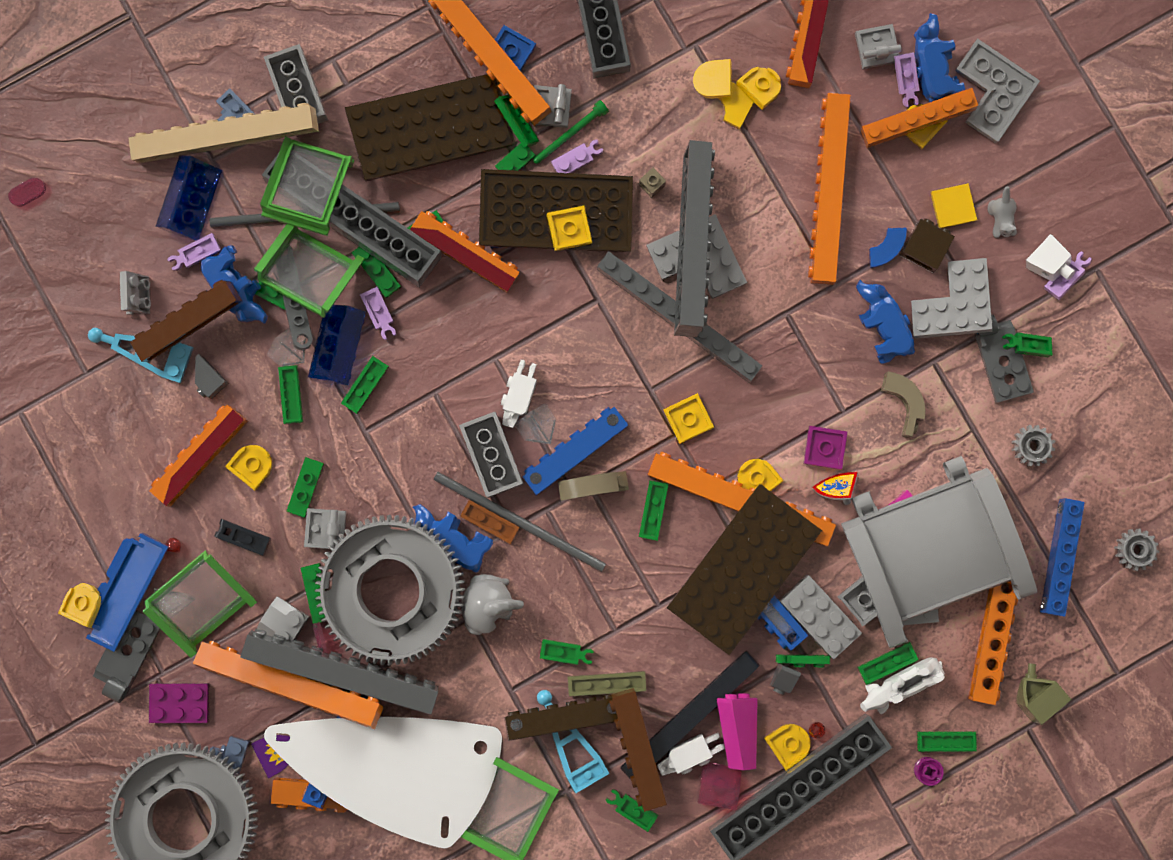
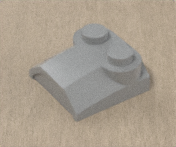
M862 576L838 596L859 620L862 627L877 616Z
M277 596L260 620L257 629L266 631V635L274 636V634L286 637V641L293 642L310 616Z

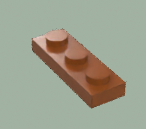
M471 500L467 502L460 515L465 520L509 544L512 543L520 528Z

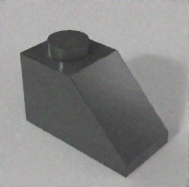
M199 354L196 356L195 384L198 387L197 391L202 397L213 399L229 383L203 356Z
M778 663L770 683L774 687L773 691L782 695L785 692L791 693L801 673Z

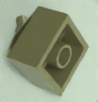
M1028 663V673H1025V677L1020 682L1016 704L1032 722L1042 725L1072 699L1056 681L1037 678L1036 664Z

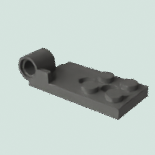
M992 314V332L974 334L994 401L998 403L1027 395L1034 391L1023 355L1015 353V348L1009 350L1003 348L1005 344H1009V341L1002 339V336L1009 333L1016 334L1011 320L997 323L995 316ZM1001 356H1005L1008 359V365L1005 367L999 364ZM1007 374L1012 375L1014 378L1012 385H1008L1004 381V377Z
M137 610L116 651L113 652L107 648L105 649L93 677L106 683L102 690V695L118 703H121L129 692L160 631V628L148 616ZM135 627L141 630L139 638H135L132 635V630ZM126 644L132 647V653L129 656L123 652V647Z

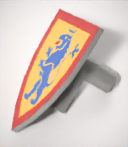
M847 472L830 476L818 482L812 489L825 498L843 500V503L848 505L851 503L850 499H852L858 472Z

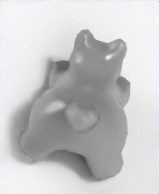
M1008 186L1005 187L1002 198L991 200L988 204V213L995 218L993 236L995 238H999L1001 234L1004 237L1017 234L1014 222L1017 206L1015 200L1010 198V188Z

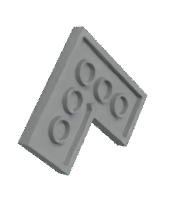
M978 38L955 70L986 92L979 101L977 109L970 114L965 123L995 143L1000 140L1040 82V80Z
M716 214L709 217V222H712L711 233H708L711 247L710 251L707 252L710 266L709 270H706V277H709L708 292L712 299L747 284ZM679 231L646 245L661 280L677 274Z
M987 258L948 262L950 297L911 301L914 339L992 332Z

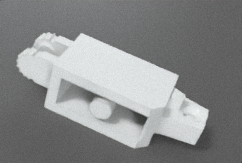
M521 359L517 372L514 373L513 377H509L507 383L509 391L507 395H503L501 401L504 410L502 425L514 428L519 416L527 414L537 383V379L533 378L537 364L532 363L528 376H524L521 373L525 367V360Z
M719 733L706 738L699 734L672 747L668 752L669 756L657 764L662 776L677 772V774L681 772L683 775L692 771V767L697 764L703 766L709 763L713 754L725 749L724 744H719L710 750L707 746L708 743L720 737Z

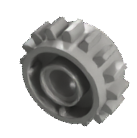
M1028 425L1026 429H1019L1020 434H1014L1016 440L1011 442L1014 444L1012 451L1016 452L1015 458H1020L1021 464L1027 462L1029 467L1033 463L1035 467L1040 466V462L1043 464L1047 463L1046 458H1052L1050 453L1055 451V448L1052 447L1055 440L1050 438L1052 434H1047L1046 428L1039 429V425H1035L1034 428ZM1031 441L1037 444L1035 451L1030 448Z
M1129 529L1128 534L1122 533V538L1116 540L1118 546L1114 547L1117 550L1115 556L1121 559L1119 563H1125V568L1130 569L1132 567L1133 571H1138L1139 568L1140 570H1146V566L1152 567L1151 562L1157 561L1155 556L1156 553H1159V550L1156 549V546L1159 544L1153 540L1155 537L1148 536V531L1141 533V529H1136L1135 532L1133 529ZM1135 545H1138L1140 548L1138 555L1133 550Z

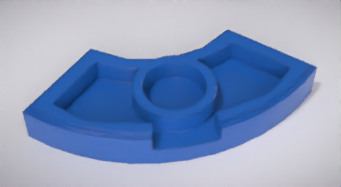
M907 227L888 228L886 230V237L883 242L869 249L870 268L888 263L900 252L905 243Z

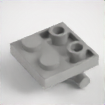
M893 24L855 32L862 69L895 63L894 56L899 55V52H901V45H897Z
M559 84L558 87L534 85V88L550 106L552 111L536 125L568 128L572 89H567L564 84Z
M129 271L120 272L121 310L126 311V315H134V313L150 314L149 276Z
M307 508L304 547L329 549L330 545L336 547L333 541L335 539L341 541L339 534L345 535L347 511Z

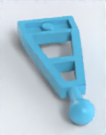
M92 328L88 332V338L91 342L98 343L102 341L112 344L111 349L155 374L181 383L193 351L191 346L182 343L176 344L171 348L164 371L148 362H141L136 352L133 355L119 347L121 340L132 341L135 339L134 336L115 334L112 337L103 334V331L99 328Z
M547 690L540 691L537 694L538 703L544 705L547 709L546 706L553 705L551 702L552 694ZM577 729L570 730L572 734L560 740L558 732L552 733L565 776L574 793L583 790L609 774L600 756ZM577 739L594 760L571 773L562 746Z

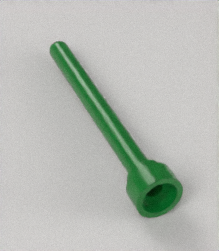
M601 100L596 102L592 108L593 111L535 156L533 162L539 164L597 116H605L609 112L606 105Z

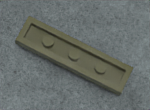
M645 671L568 676L569 696L611 694L634 688L635 692L646 691Z

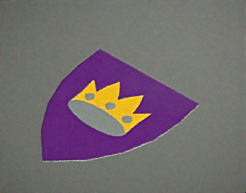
M276 735V741L288 742L290 740V736ZM265 738L251 744L268 778L278 774L289 765L266 742Z

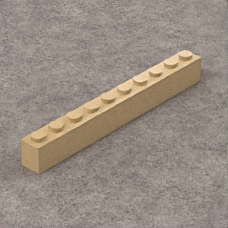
M301 103L295 108L285 106L273 112L272 110H263L261 114L256 115L254 113H246L240 118L230 116L225 117L223 121L208 120L206 124L201 125L200 123H191L189 127L184 128L174 126L168 131L158 129L154 130L151 134L136 133L135 137H129L131 160L137 163H144L285 138V136L290 137L318 132L316 109L308 103Z

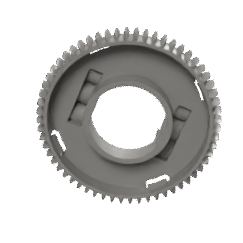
M380 515L379 521L374 516L372 517V523L367 518L365 519V525L362 521L358 522L359 528L351 525L352 532L349 529H345L346 536L339 534L341 541L335 539L333 542L336 544V547L330 545L328 548L332 552L324 553L328 559L321 560V562L325 563V566H319L318 569L322 570L323 573L316 575L321 578V581L315 582V584L321 585L319 589L315 590V592H320V596L315 599L321 600L317 607L323 608L319 615L325 614V618L321 621H328L329 624L325 626V629L332 628L329 635H337L334 641L341 639L342 642L339 646L341 647L346 644V652L353 649L352 656L360 653L359 659L366 656V662H369L373 658V664H376L380 659L381 665H384L386 660H388L389 666L393 664V660H395L396 665L400 664L401 659L404 664L408 663V658H410L411 662H414L415 655L418 659H421V652L427 656L429 654L428 648L434 651L436 650L434 644L441 646L439 639L445 641L447 638L444 634H451L448 628L456 627L452 621H459L455 614L462 613L457 608L464 605L459 602V599L465 598V596L460 595V592L465 590V588L460 587V584L465 581L459 580L463 573L457 572L461 565L455 566V562L459 559H452L451 556L455 551L448 552L451 545L444 546L443 544L446 539L439 540L440 533L434 536V528L427 531V524L420 527L421 521H417L414 524V518H411L407 522L406 516H403L402 520L399 521V515H396L394 520H392L391 515H387V520H385L384 515ZM391 527H398V528H403V529H408V528H409L410 530H409V531H404V530L392 529ZM385 559H394L406 564L414 572L419 583V598L415 608L395 621L384 620L372 614L365 606L361 596V583L364 574ZM332 569L334 572L332 579V588L330 590H325L329 588V579L331 572H328L327 570ZM453 589L451 606L449 608L451 590ZM379 648L390 650L392 652V655L389 656V653L387 652H379L375 650L372 651V649Z
M183 742L179 748L178 743H174L173 749L170 744H167L165 751L160 746L158 747V753L155 749L150 751L151 756L148 752L144 753V759L141 756L138 757V763L132 762V768L127 767L125 769L127 774L123 773L120 775L123 781L117 780L115 782L119 787H114L112 791L116 794L109 796L114 801L107 803V806L112 808L105 812L110 814V817L105 819L106 822H110V825L105 827V829L111 830V833L106 835V837H112V841L108 845L114 844L115 848L110 851L117 852L118 855L114 859H247L248 855L245 851L250 852L252 850L248 844L252 845L255 842L250 837L257 835L252 829H257L258 825L253 824V822L259 818L253 816V814L258 812V809H253L252 807L257 802H251L255 794L249 795L252 787H246L249 780H242L245 773L239 775L237 772L240 770V767L234 769V761L228 764V756L221 759L222 752L214 755L216 749L208 752V746L201 750V744H197L194 748L193 743H189L188 748H186V743ZM185 755L202 757L203 759L186 757ZM173 789H188L199 794L206 801L211 812V829L207 838L190 850H178L167 846L160 840L154 830V807L158 800L162 799ZM122 797L125 800L123 816L121 819H115L119 818L122 801L118 799ZM246 819L244 835H243V838H242V832H243V827H244V820Z

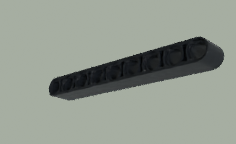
M747 650L649 739L655 763L718 706L717 698H725V694L732 693L760 666ZM625 762L620 769L630 779V776H633L631 768H627Z

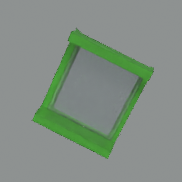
M285 136L260 203L262 208L261 216L328 236L330 231L329 220L348 167L352 168L354 164L352 156H345L295 141Z
M286 224L254 268V271L258 272V281L325 318L327 312L334 305L365 258L357 255L353 261L300 231L298 227Z
M205 550L145 600L146 609L143 610V613L192 658L197 654L195 646L244 604L247 603L252 607L257 601Z
M496 757L493 764L497 766V770L490 791L478 814L461 837L503 860H523L559 789Z

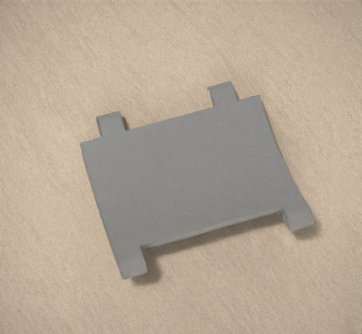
M960 456L943 463L944 471L950 481L949 483L881 509H877V506H875L870 491L852 498L859 517L841 523V526L868 589L889 648L908 642L903 631L904 626L902 622L1011 581L1013 591L1018 600L1037 593L1033 574L1015 524L998 484L988 468L969 474L963 457Z

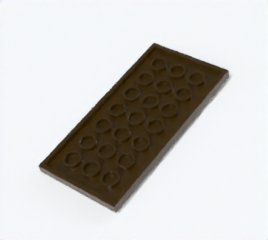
M487 74L345 107V113L365 182L512 146L505 118L495 103L498 93L494 80L492 81Z
M481 169L479 245L554 249L546 214L584 206L592 244L564 250L631 252L633 176Z
M759 484L666 608L730 656L822 530L763 485Z

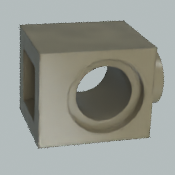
M654 167L639 180V186L650 198H653L666 185V180Z

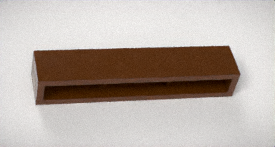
M225 280L217 281L209 291L200 292L197 295V299L185 302L177 312L172 311L165 316L166 319L163 321H157L150 325L151 329L136 334L134 336L135 339L130 343L141 362H150L241 303L242 299L232 282Z
M632 688L611 694L612 700L609 701L611 711H616L618 718L614 722L617 731L621 730L623 738H620L622 750L626 749L628 757H625L627 768H631L633 776H630L633 788L637 787L638 795H635L638 807L642 806L645 812L666 806L667 803L636 692Z

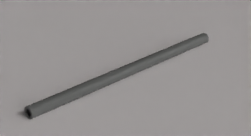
M399 202L372 204L384 213L400 211ZM298 210V212L313 216L306 210ZM261 214L209 219L210 227L279 222L263 217Z
M436 473L433 479L436 482L601 572L603 571L606 563L444 474Z

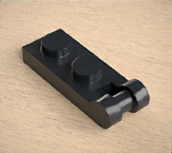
M225 519L220 520L219 530L215 532L214 537L259 555H265L271 540L270 537ZM227 528L232 529L229 536L225 534Z

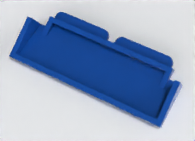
M145 533L139 534V541L134 538H126L122 541L106 573L110 578L109 582L101 583L98 588L101 596V606L92 626L94 629L86 638L113 652L116 651L169 546Z

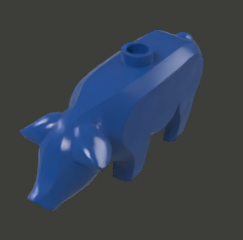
M932 13L929 14L927 22L921 25L914 34L916 39L914 55L917 77L920 80L923 95L929 102L965 90L964 83H959L957 76L950 77L948 75L949 64L947 60L952 59V51L955 50L956 46L954 40L942 41L938 38L940 30L938 16Z
M233 245L224 247L218 256H210L201 261V271L210 287L213 288V284L220 280L230 281L241 297L242 302L229 310L236 315L238 321L252 322L258 320L265 324L268 319L267 314L260 305L253 302V296L257 290L261 289V286L256 280L251 281L247 276L242 277L233 268V262L236 261L234 254L237 253Z
M859 280L856 289L862 299L869 303V309L864 314L858 315L859 319L866 329L876 327L878 334L884 340L882 344L874 346L879 362L884 364L890 362L895 356L914 354V339L908 327L910 321L907 315L902 314L898 304L883 285L865 284Z
M421 504L412 507L416 513L415 524L417 521H421L420 527L427 524V531L434 528V536L440 533L438 539H446L443 545H451L448 552L455 551L451 557L452 559H459L455 562L457 565H461L462 568L472 570L473 572H479L483 563L484 553L489 551L493 545L492 539L476 531L475 537L469 541L464 534L457 531L461 521L449 511L441 521H435L432 514Z

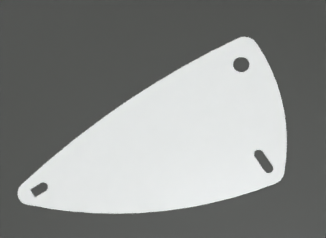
M380 717L375 730L344 718L272 725L264 733L266 742L286 763L310 784L341 806L384 829L439 848L452 846L478 814L495 778L497 766L493 762L496 757L500 758L502 744L501 732L492 726L405 717ZM276 733L289 734L290 740L288 742L276 741ZM477 741H484L487 744V751L484 754L480 755L474 751V745ZM444 816L449 818L447 838L441 837V820Z

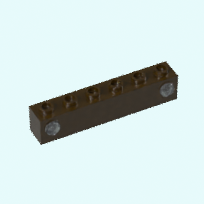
M611 694L605 695L603 700L598 701L596 697L584 699L585 703L577 704V701L566 702V706L563 707L553 704L546 706V710L539 711V707L527 709L528 713L520 714V711L508 712V716L504 717L507 739L512 741L614 723V720L618 718L616 711H611L609 701L612 700Z

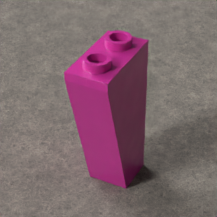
M738 693V697L736 694H725V698H717L728 767L738 770L756 769L757 698H752L747 693Z

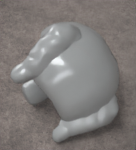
M486 574L476 575L471 579L469 587L463 594L465 598L461 601L464 604L461 607V614L465 621V627L471 634L490 633L496 628L494 622L498 618L509 620L512 616V610L523 608V601L513 600L506 588L509 584V579Z

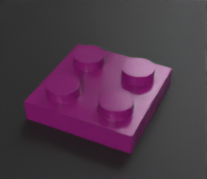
M809 426L803 464L842 470L848 432Z

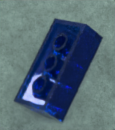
M179 155L155 227L195 241L199 240L222 170L192 156Z
M334 304L329 312H327L325 318L322 317L308 378L348 386L366 311L347 305Z

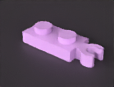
M912 52L894 56L899 94H905L903 105L908 107V100L910 98L913 99L914 105H918L919 100L914 95L915 91H919L915 55Z
M593 140L589 147H586L583 143L551 161V164L558 173H573L593 162L592 155H601L603 149L595 150L593 147L598 144V140Z
M211 233L179 249V256L173 255L167 260L169 262L176 260L177 265L172 267V270L178 271L182 268L183 264L189 268L203 259L221 252V248L214 234Z
M1082 251L1079 252L1076 261L1071 260L1069 267L1075 270L1072 278L1067 280L1060 275L1055 281H1049L1044 286V289L1060 300L1085 274L1083 267H1088L1091 264V258L1089 257L1086 261H1082L1081 258L1084 253Z
M378 287L360 294L376 330L382 328V338L387 340V331H392V334L396 336L395 329L389 325L394 321Z

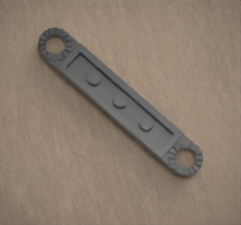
M289 245L286 249L288 254L281 256L275 264L279 283L302 295L292 247ZM282 294L293 345L298 350H306L312 344L306 308ZM304 336L308 342L303 345L299 344L297 338Z

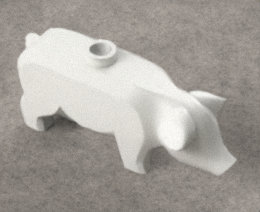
M930 657L889 677L881 687L878 684L865 685L868 696L860 704L861 709L865 712L877 709L880 714H883L888 709L889 702H901L927 687L941 682L945 678L942 662H938L937 658Z

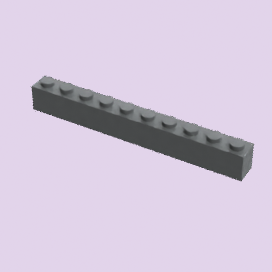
M608 251L598 264L597 271L674 327L676 301ZM707 324L697 337H687L748 383L752 381L762 367L760 363Z

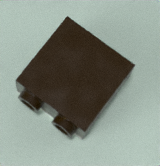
M920 219L916 223L899 256L934 273L938 270L955 236L946 228L940 229L934 226V222L929 219Z

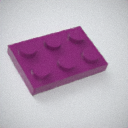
M209 683L149 684V723L209 722Z

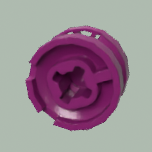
M922 757L914 765V775L924 785H936L943 778V767L934 758Z

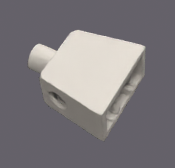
M1051 234L1026 259V268L1050 281H1055L1060 275L1069 280L1075 274V270L1069 267L1071 264V254Z

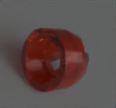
M170 538L166 541L165 545L169 547L167 551L180 552L181 543L177 538Z
M820 722L811 724L808 730L810 736L813 738L822 737L825 734V726ZM816 727H818L819 729L814 734L813 731Z

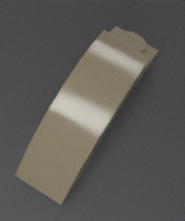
M888 371L884 374L880 392L892 394L904 403L906 418L901 436L912 437L918 429L916 420L922 421L925 419L924 399L920 390L911 380L900 374Z
M626 471L597 474L558 482L561 501L629 490Z

